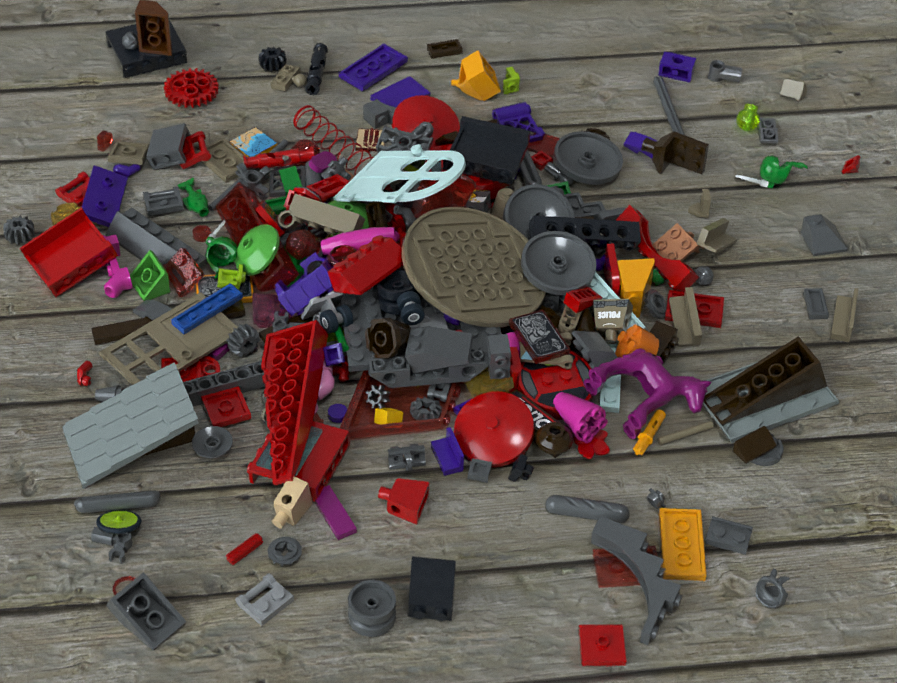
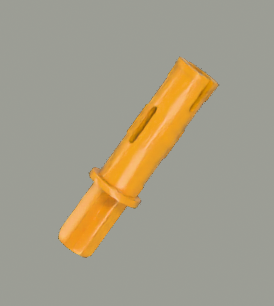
M656 410L644 431L638 435V441L633 447L635 455L639 454L642 456L648 446L653 443V438L666 417L664 411Z

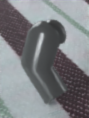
M399 205L394 207V214L404 216L406 219L404 221L405 226L410 227L416 220L411 209Z

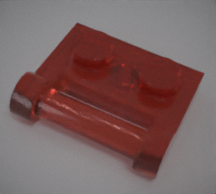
M180 248L166 264L162 265L167 271L168 278L176 288V293L179 297L186 296L205 275L185 248ZM174 268L186 282L184 285L180 283L172 272Z

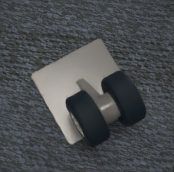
M334 291L322 298L320 296L312 298L301 315L302 320L321 312L320 322L328 334L336 332L339 325L341 328H344V326L347 327L354 322L352 311L347 305L337 307L345 293Z
M407 291L398 297L397 304L401 311L402 321L409 325L411 329L426 326L448 329L443 312L436 314L432 307L423 308L420 297L416 292Z

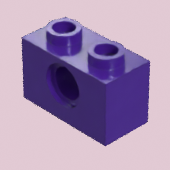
M664 51L660 61L658 76L691 82L695 71L696 58Z

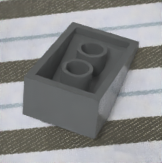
M432 326L410 329L405 358L413 373L469 364L474 336L472 333Z
M144 572L112 597L106 605L119 622L151 650H154L186 623V620Z

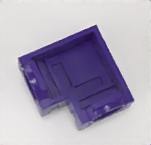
M314 252L300 263L304 269V275L289 287L281 279L275 284L278 300L291 316L295 313L300 315L304 312L312 298L317 296L322 298L326 291L329 293L333 290L327 272L336 264L331 255L324 258ZM316 260L323 262L317 269L308 274V266L311 262Z

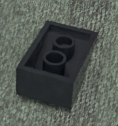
M412 556L408 617L452 621L456 561Z

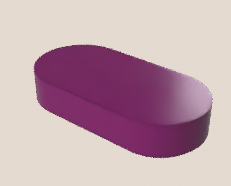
M324 151L313 156L309 161V166L313 171L322 173L329 167L328 164L332 160L337 161V158L331 152Z

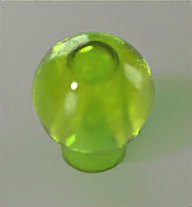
M745 103L744 109L736 117V122L740 129L752 131L758 127L760 123V116L757 112L759 106Z

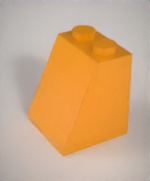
M654 258L617 260L620 278L619 298L630 300L633 305L632 312L637 318L640 317L645 304V293L651 289Z

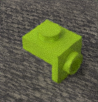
M512 66L506 68V77L503 80L504 94L519 91L520 76Z
M239 264L238 271L219 268L217 287L223 288L231 283L240 290V285L245 282L246 272H242L243 265Z

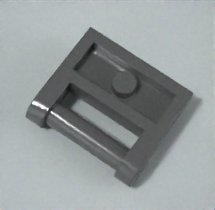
M178 186L170 190L148 193V191L143 192L148 216L184 210Z

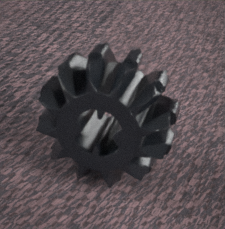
M267 47V49H262L261 53H259V64L265 71H271V73L273 71L278 72L287 63L285 51L281 50L280 47Z

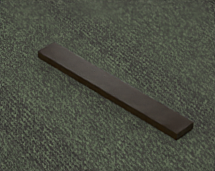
M242 300L221 311L229 319L246 315ZM145 317L93 327L91 330L94 343L98 345L118 341L153 320Z

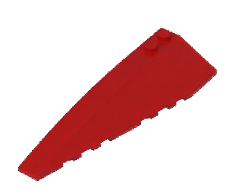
M317 320L266 335L261 368L264 371L262 378L265 383L264 396L267 400L265 408L267 427L270 430L268 439L271 442L270 456L273 460L271 469L274 485L293 481L311 429L325 358L323 347H326L328 333Z

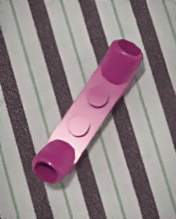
M116 234L104 236L112 244L118 256H121ZM114 258L107 263V273L111 278L104 285L105 294L110 298H117L123 291L132 289L128 268H119L117 259Z

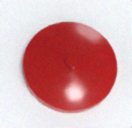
M419 95L405 99L397 106L392 117L393 129L397 128L409 133L422 122L431 123L434 128L433 134L429 137L434 139L431 147L441 146L436 144L435 141L444 134L454 131L459 132L460 123L453 109L445 102L431 96Z
M500 391L486 392L469 400L459 411L454 424V435L464 456L469 461L478 459L492 462V468L511 464L516 461L521 453L525 454L533 441L535 432L534 420L528 406L517 396Z

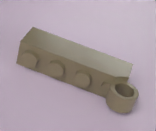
M298 194L294 195L289 210L281 212L278 216L279 225L287 231L294 230L298 224L302 225L304 222L310 228L316 230L323 228L324 232L331 235L360 230L365 221L360 214ZM288 216H292V222L289 225H284L285 219Z

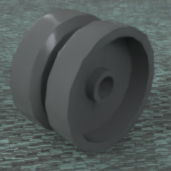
M365 580L356 584L350 590L348 596V618L353 630L363 636L375 637L387 633L394 626L396 620L395 592L388 584L378 580Z

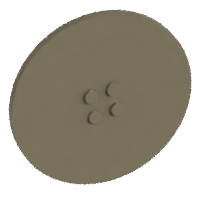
M465 207L434 209L417 218L409 227L404 237L402 261L409 280L421 296L431 305L454 319L481 327H507L515 325L513 319L534 314L546 292L538 289L528 281L521 268L522 252L529 240L512 225L494 215Z

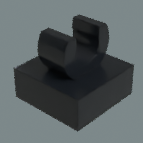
M522 453L518 456L511 468L509 480L516 482L518 477L528 480L529 475L532 474L534 469L532 465L526 464L528 456Z

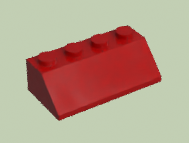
M379 235L372 238L371 242L362 245L358 251L349 254L345 260L336 263L332 269L327 271L334 292L362 295L403 266L402 247L390 237Z

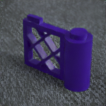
M526 102L492 110V118H497V124L512 125L514 128L518 127L536 133V135H530V142L542 140L543 136H545L543 129L536 125L530 115L531 107ZM528 120L529 125L522 124L521 122Z

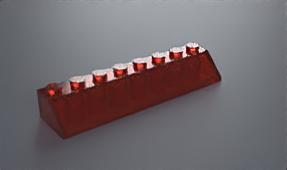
M241 182L215 206L222 221H226L224 225L232 240L237 244V247L248 231L256 226L267 224L256 211L260 202L255 193ZM280 238L279 247L272 262L263 271L251 276L260 292L276 289L275 284L280 279L288 286L299 275Z

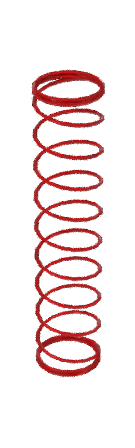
M310 105L304 106L295 114L293 120L295 128L298 130L304 129V135L307 137L312 136L314 143L321 142L320 147L323 150L329 149L330 152L331 147L336 141L345 138L342 149L335 155H338L337 161H339L340 153L350 145H353V151L347 159L348 161L353 155L362 151L361 159L354 168L348 169L346 163L347 170L355 169V176L358 166L363 161L369 158L371 161L374 158L371 157L369 151L363 150L360 144L354 143L351 137L346 136L344 131L337 129L335 124L329 123V120L321 116L314 107ZM305 108H312L304 112L313 111L312 119L306 126L297 127L299 118L304 114L302 113L297 119L299 113ZM320 117L318 128L314 133L307 135L305 129L312 124L315 118ZM321 118L326 119L328 123L320 126ZM328 124V131L323 139L318 142L314 141L313 137L316 131L323 125ZM329 124L333 125L336 129L329 132ZM336 131V138L331 146L323 148L322 142L324 138L331 132ZM338 131L342 132L344 136L337 139ZM346 138L351 139L353 143L345 146ZM355 145L360 146L361 150L353 154ZM363 151L367 152L370 157L362 160Z

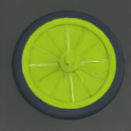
M112 510L101 514L97 518L96 524L102 531L121 534L136 530L142 521L141 517L135 512Z

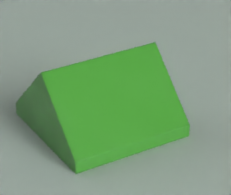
M149 250L130 275L131 282L143 301L170 293L168 273L154 252Z

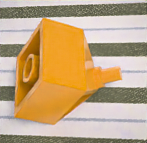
M479 50L461 60L459 79H452V86H457L465 94L481 101H485L501 92L495 70Z

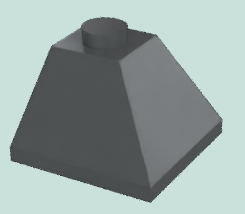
M821 214L804 216L801 234L813 257L848 251L836 226Z

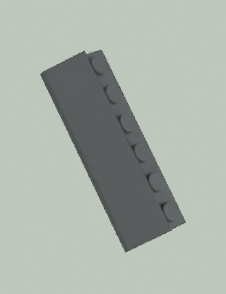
M130 208L122 214L117 211L106 232V236L116 234L119 245L140 260L145 257L149 250L153 251L167 271L169 280L180 288L193 280L194 272L207 264L206 257L134 208Z

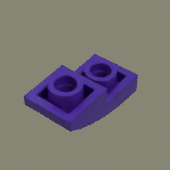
M631 131L623 146L636 154L640 151L653 158V154L641 150L644 139L650 137Z

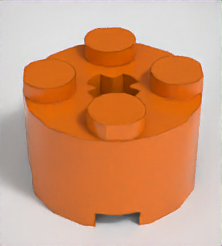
M635 324L626 331L620 332L617 338L619 342L615 354L617 358L623 357V355L630 354L636 349L641 348L646 352L656 355L659 348V339L654 334Z

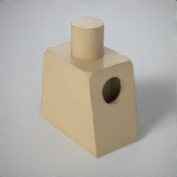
M294 477L291 482H285L273 504L276 516L272 523L276 527L283 528L286 522L296 525L311 507L313 501L307 482L297 477Z

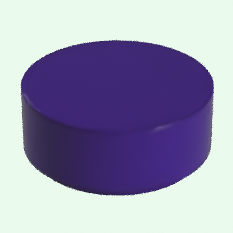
M333 404L328 408V418L330 421L341 423L347 419L348 409L345 405Z

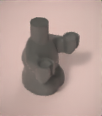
M344 156L339 161L332 160L328 164L329 167L321 173V176L326 179L338 174L349 180L351 175L344 168L348 160Z

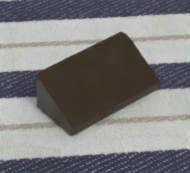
M762 426L735 441L733 452L747 464L776 448L777 445L767 427Z

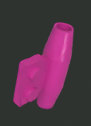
M371 227L340 233L321 240L323 255H348L355 253L362 245L368 244L372 241V238L379 235L390 237L397 242L396 231L394 227Z

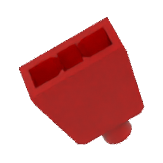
M398 478L395 480L392 489L381 486L378 498L387 500L388 513L413 524H418L429 497V482Z

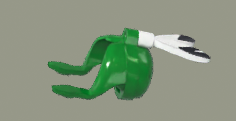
M770 155L766 156L761 163V180L742 175H736L735 177L773 189L774 184H781L787 179L792 166L800 169H808V166L802 162L794 161L785 162L779 166L778 157Z
M225 220L219 224L205 241L208 245L205 256L211 269L216 272L214 278H218V266L228 265L234 262L237 257V244L232 239L223 236L215 237L216 233L225 224Z

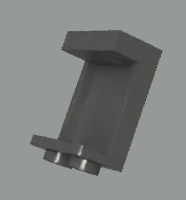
M185 123L153 130L146 155L153 170L186 162L182 149L185 138L191 134Z

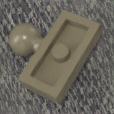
M284 65L270 83L271 89L287 91L292 83H295L298 87H303L307 83V78L305 75L300 74V67Z

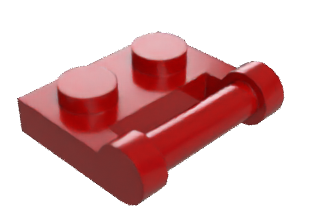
M198 131L185 138L182 151L186 157V162L180 164L183 169L193 166L200 161L210 160L211 154L206 147L204 132ZM195 142H198L200 147V152L196 153L195 150Z
M82 171L78 174L77 178L63 187H58L55 189V192L59 198L79 209L82 207L90 177ZM80 183H84V184H82L81 186H79L78 188H76L75 190H73L72 192L67 193L68 191H70L71 189H73L74 187H76V186L79 185Z
M335 174L306 187L317 194L321 201L325 203L327 199L334 197L350 181Z
M510 347V377L504 378L508 382L510 393L517 389L518 379L522 372L517 347Z

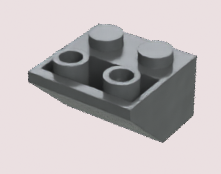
M572 332L575 338L572 342L578 351L581 352L582 358L587 363L590 362L589 366L591 368L598 367L602 363L610 362L617 358L614 351L598 332Z

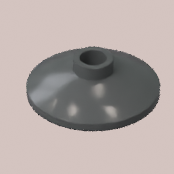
M218 426L205 427L199 430L192 439L193 450L204 458L221 457L228 453L233 445V438L230 432Z

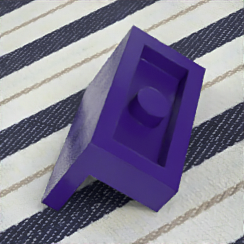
M451 427L446 428V438L431 441L432 451L444 476L462 472L464 467V454Z

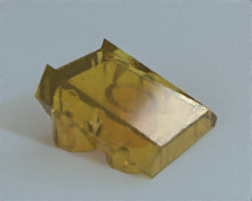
M488 367L470 381L465 382L472 398L492 391L510 393L514 388L511 376L503 379H490Z

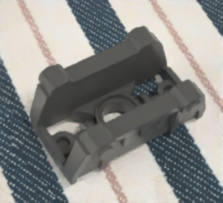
M385 125L377 142L376 151L378 153L380 151H411V147L417 144L421 145L423 151H429L434 139L432 137H424L422 134L416 135L398 130L397 128L393 129ZM388 141H391V144H393L388 147L381 145L382 142L386 143ZM400 142L405 143V144H408V145H406V146H401V145H400ZM417 160L410 165L420 169L426 160Z

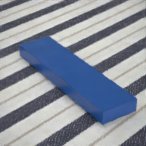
M230 283L171 319V324L184 335L241 300L243 293Z

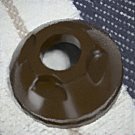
M550 422L539 428L536 435V443L542 451L548 454H562L571 448L573 434L566 425ZM553 428H557L561 431V433L552 434L550 433V430Z

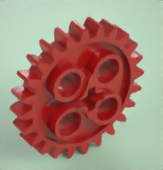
M191 68L188 71L182 69L181 73L176 71V75L171 74V78H167V82H164L165 97L168 98L169 102L172 101L173 105L178 103V107L185 105V108L189 105L192 108L195 105L201 107L202 103L207 105V101L212 102V98H216L219 90L217 78L214 77V74L210 75L209 71L204 73V69L198 71V68L194 71Z

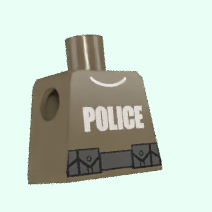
M629 299L593 300L596 329L599 334L605 335V342L607 344H615L617 335L621 331L628 329L633 305Z

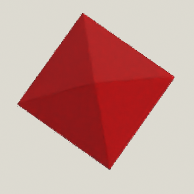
M860 155L845 162L842 169L843 174L859 172Z

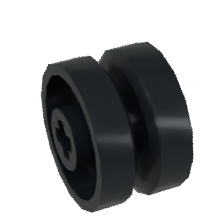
M397 269L377 283L380 308L388 314L401 315L397 299L404 292H416L421 300L420 293L409 280L405 269Z

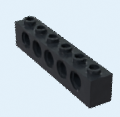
M536 215L529 222L530 239L549 230L566 231L586 242L591 249L606 248L607 244H614L615 249L620 248L631 251L636 249L641 243L639 222Z

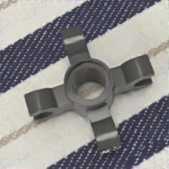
M240 163L237 165L238 170L235 173L244 181L234 185L236 190L233 193L239 197L246 191L248 193H257L261 200L268 198L267 193L269 190L260 182L270 178L268 174L271 170L265 166L259 172L256 170L248 171L245 164Z

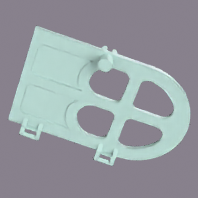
M420 144L412 146L411 151H380L333 198L337 202L382 201L383 203L408 202L422 199L443 190L458 179L465 169L466 162L463 155L459 152L449 150L423 151ZM428 160L415 172L402 171L412 162ZM440 160H450L454 163L447 171L428 172ZM408 180L398 191L383 192L384 188L393 181ZM421 180H439L428 188L409 192Z

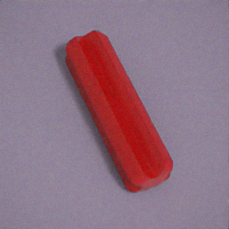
M255 533L226 554L227 561L234 565L263 543V538L258 533Z

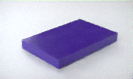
M409 76L370 95V100L378 99L386 105L397 107L409 97L419 95L431 96V92Z

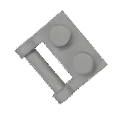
M268 573L260 583L244 595H239L235 598V601L242 610L263 626L294 601V596ZM267 587L271 589L252 605L249 603L250 600Z

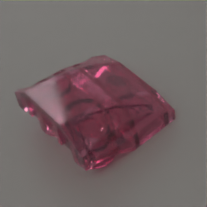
M252 293L254 325L260 328L270 327L274 322L275 311H278V316H284L285 312H288L278 300V295Z

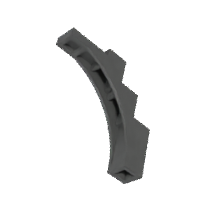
M599 516L592 531L591 544L605 549L619 558L639 581L645 594L648 608V618L641 632L640 643L648 646L651 638L655 639L658 634V622H663L666 612L672 614L674 607H679L683 597L680 594L681 585L663 579L666 571L663 568L664 559L646 553L649 547V543L646 542L647 533Z

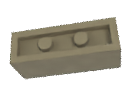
M722 218L703 227L697 245L717 253L735 244L737 239L725 234L729 220Z
M693 287L685 288L684 296L669 298L674 328L678 329V347L700 345L702 338Z
M858 288L854 289L852 298L837 295L830 339L844 342L850 341L854 325Z

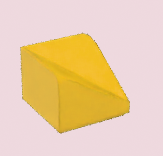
M377 408L375 410L374 423L385 427L402 426V411L393 408Z

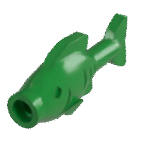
M194 178L178 184L179 189L186 190L189 194L188 197L182 199L185 207L201 217L207 216L209 213L208 200L206 195L202 194L201 189L197 191L193 189Z

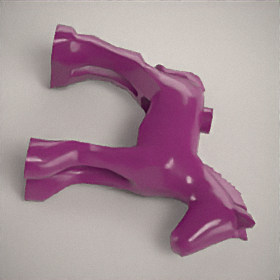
M641 348L636 349L630 354L623 355V357H618L589 370V378L584 380L585 389L592 396L597 395L602 390L606 380L615 375L624 374L635 377L640 381L644 391L650 397L640 403L628 415V420L623 424L624 432L631 439H635L641 433V429L646 425L647 415L659 407L668 404L676 396L683 395L686 398L690 411L694 414L699 413L702 409L705 394L708 392L707 387L711 384L710 381H700L693 376L671 375L663 367V360L659 356L654 357L650 352H646Z

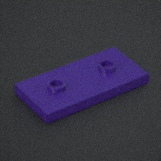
M382 44L340 71L339 78L363 92L407 63L408 57L388 45Z
M96 165L93 166L82 203L85 214L92 222L106 227L110 226L117 211L119 212L128 177Z

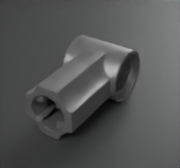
M713 60L710 64L708 79L713 82H719L722 79L740 82L742 68L725 65L720 60Z

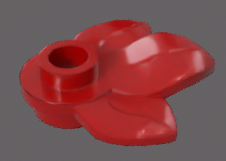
M600 429L589 443L580 441L573 436L575 444L578 445V452L587 459H592L594 454L602 456L610 453V448L604 442L608 432Z

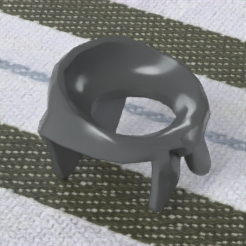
M775 568L772 569L770 576H762L756 585L758 600L768 608H777L785 605L788 596L782 584L790 578L786 576H781L778 579L775 578L777 576ZM767 582L774 584L773 586L766 587Z

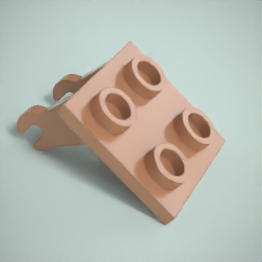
M678 223L653 243L660 256L671 260L683 261L692 252L700 253L699 248L704 249L694 241V234L685 231Z

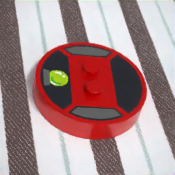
M567 349L559 351V357L564 355L573 356L571 369H564L559 365L521 362L522 372L518 379L517 390L556 420H562L553 404V400L558 393H569L590 402L593 397L584 386V380L589 378V370L592 368L585 359Z

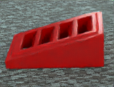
M590 287L567 292L563 303L574 312L579 313L592 306L593 300H602L603 297Z

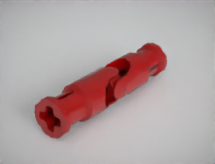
M310 147V149L304 150L291 149L275 153H261L252 157L243 156V160L248 170L255 168L261 170L265 166L268 168L290 166L310 161L314 156L313 147ZM283 156H288L289 159L284 161Z

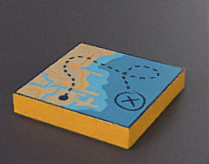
M257 127L229 141L231 145L246 157L269 153L278 145L277 142Z

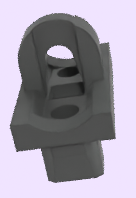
M411 444L409 447H390L388 449L389 469L405 468L406 471L413 470L412 467L426 465L424 445Z

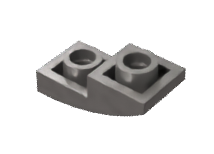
M758 118L760 143L778 144L775 118Z

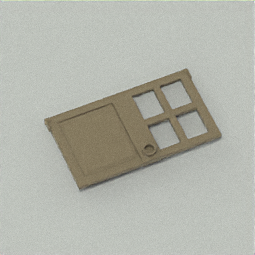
M200 292L98 353L105 361L107 360L125 379L134 385L140 382V380L131 371L143 363H146L154 372L160 370L161 368L152 358L163 351H166L178 362L176 367L178 372L227 343L228 334L234 331L233 328H238V326L220 312L184 335L171 324V319L204 300L206 296ZM147 333L160 346L145 354L133 341ZM127 345L139 358L125 366L112 353Z

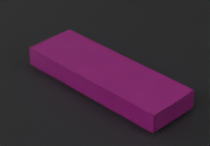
M330 485L325 486L318 499L315 500V504L337 540L357 533L356 526Z

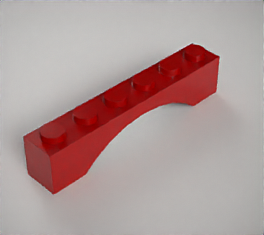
M629 205L616 219L617 221L639 222L641 243L638 245V251L644 257L654 258V268L659 269L658 273L662 278L670 281L668 285L673 290L685 292V288L690 287L699 278L692 268L681 260L663 258L658 254L650 239L649 221L639 210Z

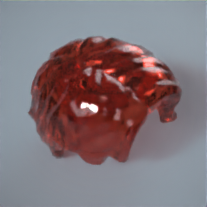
M300 229L289 234L285 248L291 256L302 260L314 252L318 253L321 243L313 233Z

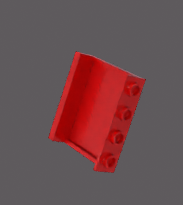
M82 207L20 247L27 261L55 297L118 256L112 244L95 227Z

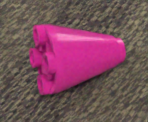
M564 392L558 393L553 400L556 410L572 434L580 441L589 443L600 429L605 428L608 423L606 412L600 405Z

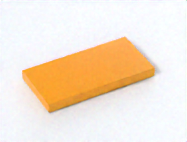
M660 508L662 559H664L663 568L666 569L663 579L706 581L701 510Z

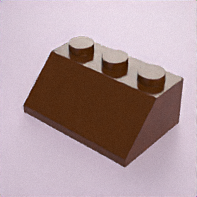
M140 0L135 10L139 51L172 56L168 12L157 1Z

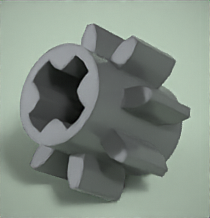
M372 385V390L366 392L368 394L366 402H370L372 408H377L378 406L379 408H385V403L391 402L389 399L391 392L384 390L385 385H380L379 388L377 385Z

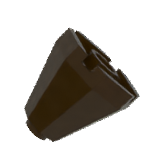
M392 318L372 319L370 322L372 325L365 330L366 348L370 352L373 351L375 353L373 355L375 358L382 359L395 357L407 347L411 328L409 325Z

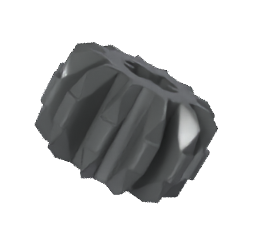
M20 215L15 218L13 216L12 220L7 219L6 223L3 224L4 237L10 244L16 243L17 246L20 243L25 244L26 241H31L32 237L35 236L34 224L28 217L22 218Z
M247 323L245 325L239 324L238 328H233L234 331L228 334L229 338L226 341L232 353L239 357L243 355L247 357L249 352L253 353V349L258 347L257 343L260 341V338L255 328Z

